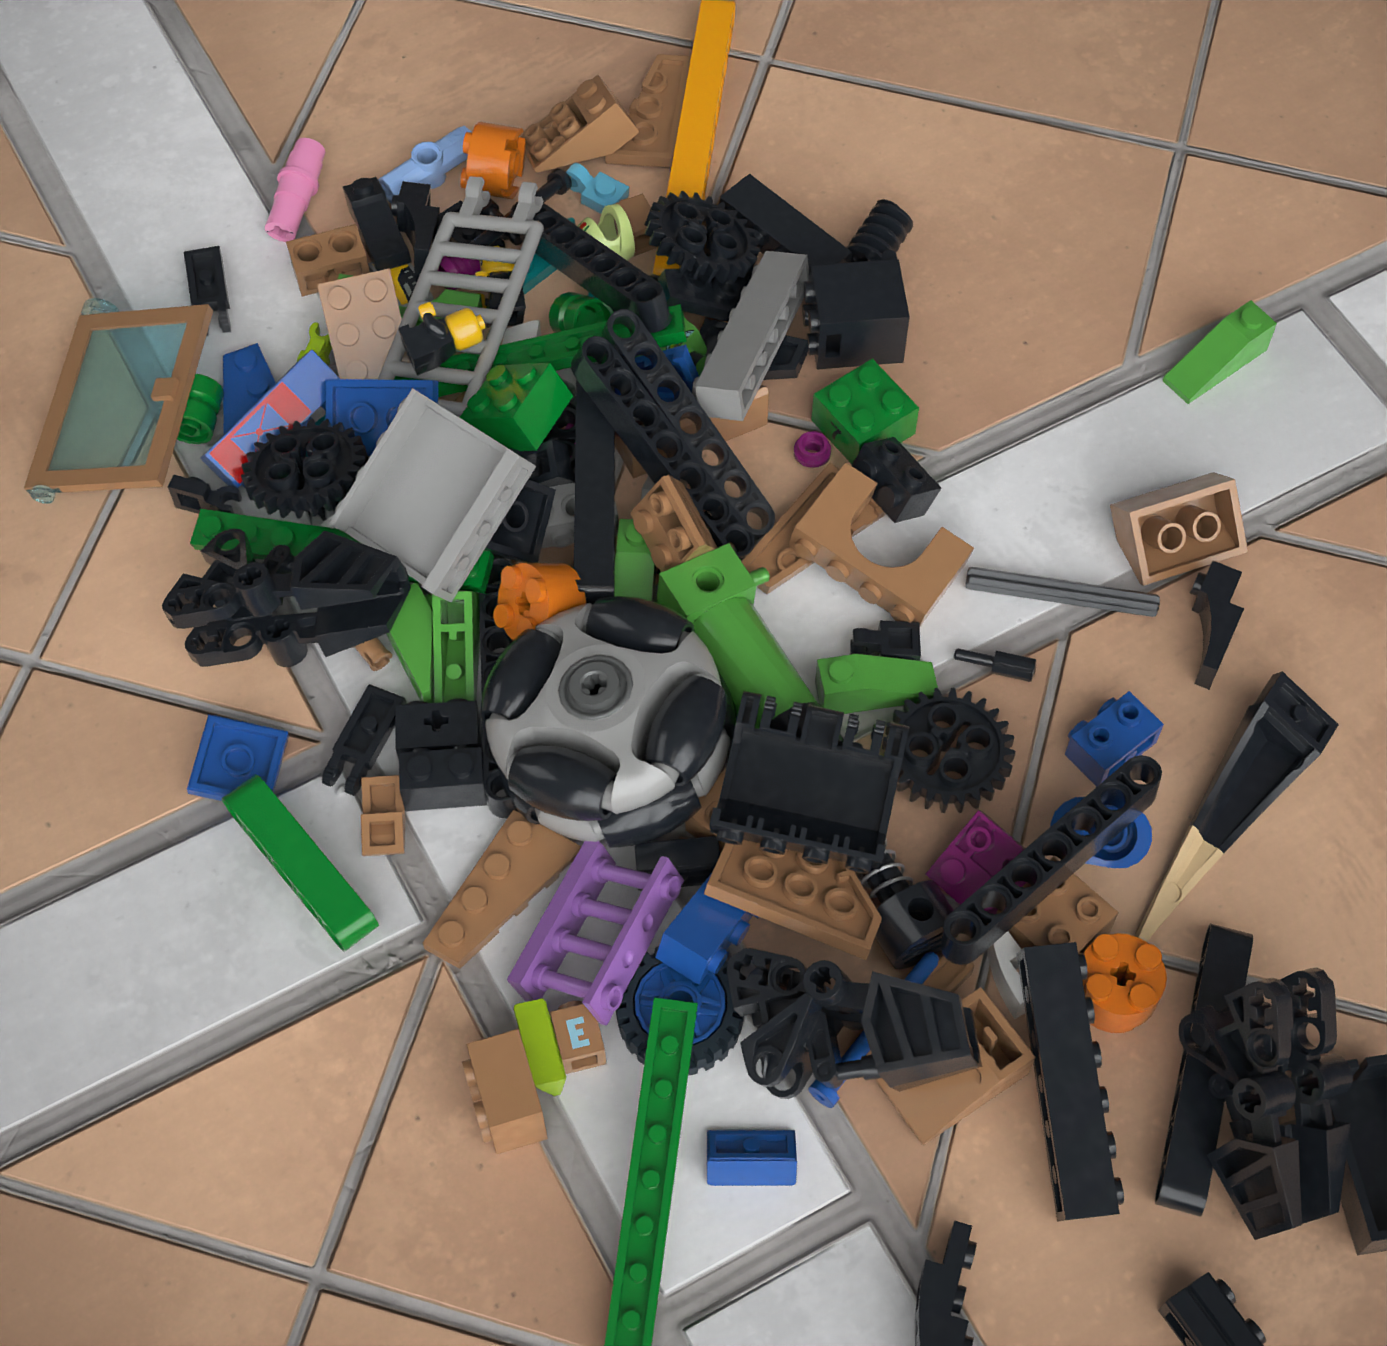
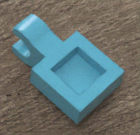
M579 163L572 164L566 171L571 177V190L581 193V204L600 214L605 206L615 204L629 196V186L602 172H599L593 178L588 170Z

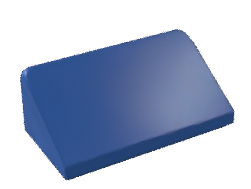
M707 1130L708 1185L792 1186L796 1184L797 1153L795 1130Z

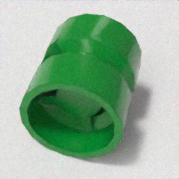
M567 292L554 300L550 307L549 322L552 330L556 333L607 321L614 312L598 298Z
M195 374L177 440L188 444H204L212 439L217 422L216 415L220 410L224 394L222 386L214 379L202 374Z

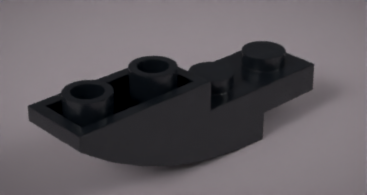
M954 1221L942 1264L927 1259L924 1262L916 1297L914 1320L915 1346L973 1345L974 1337L966 1335L969 1321L951 1315V1312L956 1314L961 1312L966 1287L958 1283L962 1268L971 1269L977 1247V1242L969 1240L972 1225Z

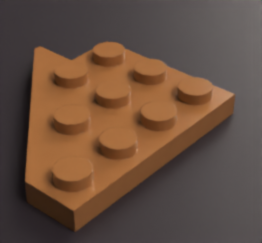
M743 840L742 845L725 844L707 883L704 895L861 959H867L882 917L855 872L845 868L846 862L828 859L827 864L813 863L802 859L803 853L787 849L784 855L768 853L759 849L760 843Z

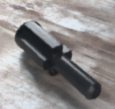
M960 648L955 649L954 653L955 660L991 667V674L1031 682L1036 671V659L996 651L995 656Z

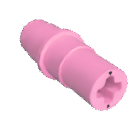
M299 138L296 140L285 167L280 169L277 176L279 184L265 225V231L276 240L287 242L295 239L311 197L318 191V178L326 152L325 148L313 139Z

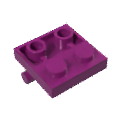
M978 810L926 872V875L961 905L1020 854L1025 847L983 811ZM1024 881L1015 882V884L1019 887H1022L1026 883ZM993 907L984 909L990 914H996L998 911L997 908Z

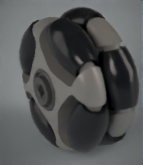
M626 596L599 598L593 605L587 603L575 606L538 624L535 630L527 629L523 631L506 647L495 662L483 690L480 709L481 718L486 726L489 746L497 763V768L500 769L498 771L500 782L505 794L511 796L512 805L530 823L541 824L553 832L580 841L596 842L606 839L609 848L634 846L652 841L672 832L695 815L702 808L699 797L707 796L723 769L736 725V712L732 695L723 677L718 672L707 646L695 633L692 622L674 609L643 598Z

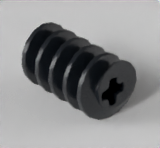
M885 199L878 200L871 209L869 216L865 218L862 226L859 227L856 235L846 247L852 251L851 262L882 260V253L885 250L897 252L900 244L905 241L907 234L913 228V221L910 216L894 202Z

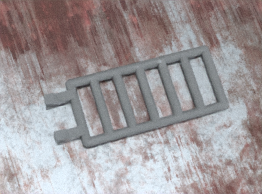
M469 177L465 191L466 196L460 211L447 212L443 216L399 327L408 324L410 328L415 327L420 315L418 307L429 302L425 300L431 285L502 293L503 296L497 310L431 302L436 312L434 317L445 318L447 315L458 310L470 308L475 316L481 315L484 323L492 324L486 340H482L481 343L460 351L456 349V352L480 355L474 371L437 367L417 376L411 363L401 362L405 349L402 345L399 330H397L378 380H394L395 376L467 385L468 388L462 403L438 399L440 406L458 417L461 416L467 407L468 400L477 393L486 380L487 373L491 370L544 230L541 222L533 220L535 213L540 211L544 202L542 197L535 196L538 189L536 183L522 182L514 215L512 218L480 215L482 208L487 206L491 195L489 191H482L485 183L482 177ZM455 227L526 234L520 250L449 242ZM443 256L515 264L509 279L437 271Z

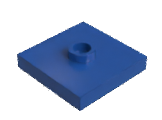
M208 714L188 783V794L222 801V797L254 774L259 775L274 793L289 732Z

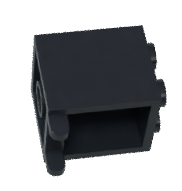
M885 250L882 253V260L811 265L810 281H804L806 304L802 305V317L804 326H809L810 333H807L809 343L808 355H815L817 370L861 366L872 358L878 365L904 363L910 316L900 262L897 259L896 252Z

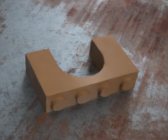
M845 462L795 526L788 545L794 548L801 558L808 561L812 560L824 568L832 579L844 582L858 591L859 595L866 602L877 604L889 612L895 621L919 622L921 626L964 568L974 547L944 527H941L923 553L912 563L901 567H885L871 562L856 548L851 536V526L870 502L878 483Z

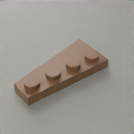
M657 55L642 83L641 93L637 99L634 98L629 107V116L639 130V133L616 152L605 156L606 164L655 167L672 166L691 56Z
M831 462L743 559L742 563L748 572L761 567L766 568L769 572V581L757 586L764 593L769 594L815 563L812 560L808 561L801 558L794 548L788 544L795 526L840 470ZM872 498L852 524V537L886 515Z

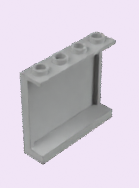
M412 388L409 395L400 403L397 414L388 429L379 437L376 448L367 463L359 469L355 482L346 497L338 503L335 514L329 524L346 532L364 545L397 556L406 568L407 574L421 583V587L435 596L452 602L536 466Z

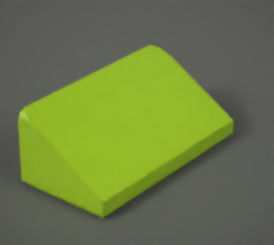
M543 998L514 1005L513 1010L535 1087L553 1096L561 1095L566 1081V1074L547 1003Z

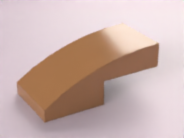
M399 775L361 778L363 814H361L362 856L405 854V808L399 789Z

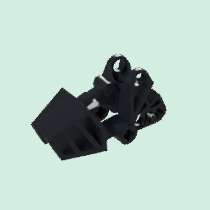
M229 529L217 534L200 551L205 561L211 565L205 575L201 578L183 573L164 599L162 609L173 627L178 629L194 627L186 638L185 649L192 661L200 667L252 659L262 650L263 644H266L277 665L291 667L297 665L306 657L308 652L306 643H318L324 656L328 657L390 633L411 586L406 568L397 556L325 530L298 555L293 556L288 546L278 545L269 552L261 564L255 561L245 532L241 529ZM239 539L240 543L235 548L226 551L221 550L222 546L229 540ZM294 596L301 610L317 608V612L277 615L276 609L279 605H283L284 597ZM252 636L248 643L242 646H234L235 642L241 637Z
M743 948L737 954L731 956L728 961L727 974L733 1008L740 1016L751 1014L753 1026L759 1028L740 1042L748 1075L755 1083L765 1086L771 1094L780 1099L796 1097L802 1092L812 1074L820 1083L830 1089L838 1088L843 1084L844 1080L883 1078L890 1088L900 1092L982 1067L973 1011L962 1006V1000L958 994L872 971L870 983L852 982L831 961L820 960L806 968L803 963L793 957L752 948ZM752 960L756 968L750 972L746 980V977L740 973V969L742 966L749 967ZM789 968H797L800 972L791 970ZM831 978L836 981L832 989L824 984L825 982L831 984ZM843 1026L850 1030L864 1029L872 1054L861 1056V1060L842 1062L837 1035ZM759 1059L761 1060L763 1078L756 1071V1064ZM793 1069L796 1074L793 1086L785 1091L778 1090L775 1085L779 1084Z
M1317 967L1294 972L1280 980L1268 978L1252 982L1225 995L1224 997L1228 1005L1221 1011H1216L1212 1005L1202 1007L1186 1015L1179 1024V1038L1185 1051L1217 1072L1209 1079V1090L1214 1097L1225 1099L1232 1122H1229L1234 1139L1206 1156L1254 1240L1338 1213L1340 1209L1351 1123L1333 1121L1329 1098L1347 1092L1352 1085L1353 1074L1348 1062L1342 1056L1337 1054L1321 1056V1054L1331 1051L1336 1044V998L1334 982L1323 969ZM1307 984L1315 989V996L1313 992L1307 991ZM1264 997L1267 999H1271L1272 1005L1268 1002H1264ZM1307 1009L1308 1011L1316 1010L1317 1013L1307 1014ZM1193 1023L1199 1024L1204 1030L1205 1042L1203 1046L1197 1045L1191 1037L1190 1031ZM1308 1023L1313 1024L1319 1032L1320 1042L1317 1047L1313 1046L1307 1039L1306 1027ZM1289 1070L1292 1072L1291 1078L1285 1073V1071ZM1294 1104L1296 1120L1279 1124L1278 1117L1287 1115L1286 1111L1292 1108Z

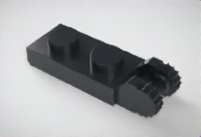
M220 246L185 251L184 259L191 306L209 304L213 312L218 311L219 313L218 322L223 333L231 332L228 314L230 304Z
M370 684L367 686L332 748L333 754L323 771L321 779L324 785L333 787L343 771L345 761H348L355 765L346 779L344 792L352 796L358 793L362 786L361 778L366 777L367 771L372 769L395 727V705H406L405 697Z

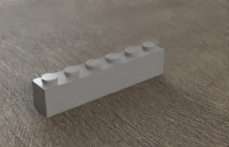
M765 251L760 263L754 266L749 284L743 287L739 303L736 308H732L728 324L724 331L721 330L719 332L717 344L712 354L709 353L707 355L705 367L700 377H696L693 383L692 394L708 417L737 421L744 420L804 299V281H810L807 255Z

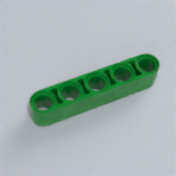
M254 774L221 798L235 821L343 952H346L379 927L378 921L367 905L259 775Z

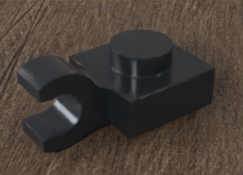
M173 475L168 485L175 508L199 514L200 509L234 513L232 506L224 503L228 500L241 502L242 500L238 488L223 486L217 490H211L208 483L197 477L185 478Z
M880 620L878 630L855 628L853 629V639L850 640V655H871L872 653L879 652L881 657L920 661V623Z

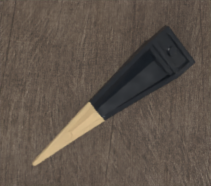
M1283 671L1271 676L1256 702L1248 707L1135 934L1136 937L1146 942L1150 939L1179 903L1233 843L1321 755L1339 726L1333 718Z

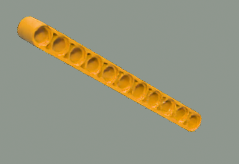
M701 0L666 198L670 192L679 197L681 191H684L690 198L697 192L701 200H705L734 27L735 0ZM656 255L653 274L660 276L664 269H679V265L676 263L667 265V256Z

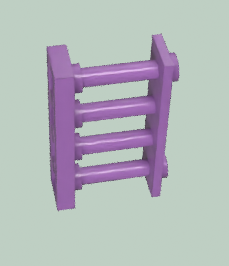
M584 841L508 976L507 981L526 1002L542 999L549 988L584 998L582 1003L600 1024L607 1026L614 1011L619 1008L623 994L672 902L678 897L684 879L668 857L661 856L652 874L617 866L600 841ZM611 881L642 889L633 909L597 901L605 883ZM588 916L624 925L613 946L577 936ZM568 952L604 961L593 983L557 972Z

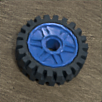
M659 946L655 947L654 954L645 953L623 994L619 1008L616 1010L622 1040L625 1041L630 1053H635L638 1061L644 1065L654 997L698 1003L689 1075L698 1074V1069L703 1067L707 1071L714 1067L715 1061L718 1059L722 1062L728 1056L730 1048L733 1049L735 1047L744 1021V1016H740L733 1008L727 974L728 962L725 961L716 975L709 972L701 984L698 985L656 959Z

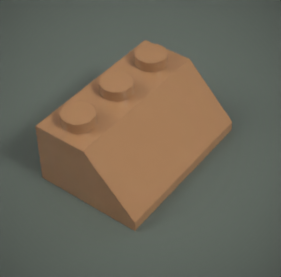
M1212 472L1110 504L1117 542L1139 583L1143 586L1210 565L1212 561L1219 562L1248 552L1236 481L1233 478Z

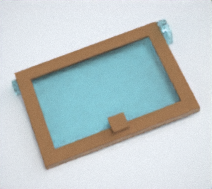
M91 298L84 302L24 489L31 494L35 501L51 504L56 493L163 487L212 318L213 310L209 304L120 312L114 304L103 299Z

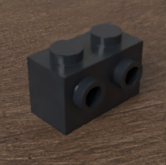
M895 437L864 443L851 465L878 483L872 499L894 523L924 516L942 489Z
M457 745L445 750L416 748L410 752L399 753V789L405 811L487 805L483 778L482 747Z

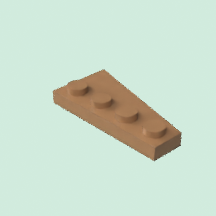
M513 810L423 941L424 949L461 969L500 933L499 929L514 915L517 917L529 906L528 902L544 887L547 889L559 878V873L574 861L581 845L553 832L541 824L530 823L521 813Z

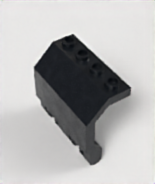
M743 691L717 808L713 807L710 833L717 834V840L732 845H742L743 840L760 843L759 849L768 853L784 855L786 849L803 853L802 859L813 863L827 864L828 859L846 862V869L858 873L869 874L872 868L880 870L909 726L891 722L885 753L882 756L879 755L886 721L876 720L871 733V747L868 750L853 746L854 736L857 735L860 722L858 720L859 715L849 714L844 742L841 747L837 745L844 712L808 704L801 738L796 735L803 703L794 702L793 706L790 707L788 715L789 724L786 732L770 728L772 718L775 716L777 703L776 697L767 696L758 729L755 726L762 694Z

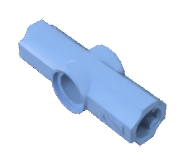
M466 126L456 128L435 143L428 141L417 144L412 149L409 160L378 179L385 192L387 201L392 204L393 195H399L403 181L430 184L431 189L441 186L445 182L446 173L467 160L468 154L463 153V140L465 133L471 131Z

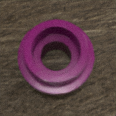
M806 432L795 442L794 457L805 467H820L830 459L831 445L827 438L819 432ZM813 450L817 453H810L808 451Z

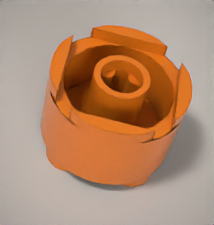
M478 122L474 126L473 133L466 132L463 140V153L468 154L467 165L462 169L461 188L466 189L470 176L482 177L485 181L482 191H489L490 195L494 197L514 199L519 187L513 186L516 176L522 177L525 162V138L518 137L524 132L523 129Z
M518 563L513 566H506L501 572L498 605L493 611L496 626L504 628L507 635L514 640L527 629L535 630V627L546 619L567 609L586 604L585 591L579 592L575 581L581 580L579 575L571 566L565 563Z
M1116 933L1098 936L1083 953L1086 958L1088 971L1087 979L1082 980L1085 997H1091L1095 1013V1020L1091 1025L1109 1033H1126L1143 1024L1152 1016L1165 991L1167 975L1162 961V954L1155 945L1148 944L1146 941L1133 935Z

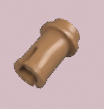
M378 638L351 647L359 652L373 671H378L390 662L389 659L392 658V653L385 648Z

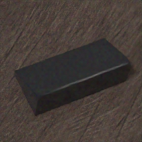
M709 836L635 845L636 870L652 874L660 857L664 856L669 858L684 879L681 887L702 885L713 872L720 857L717 837Z

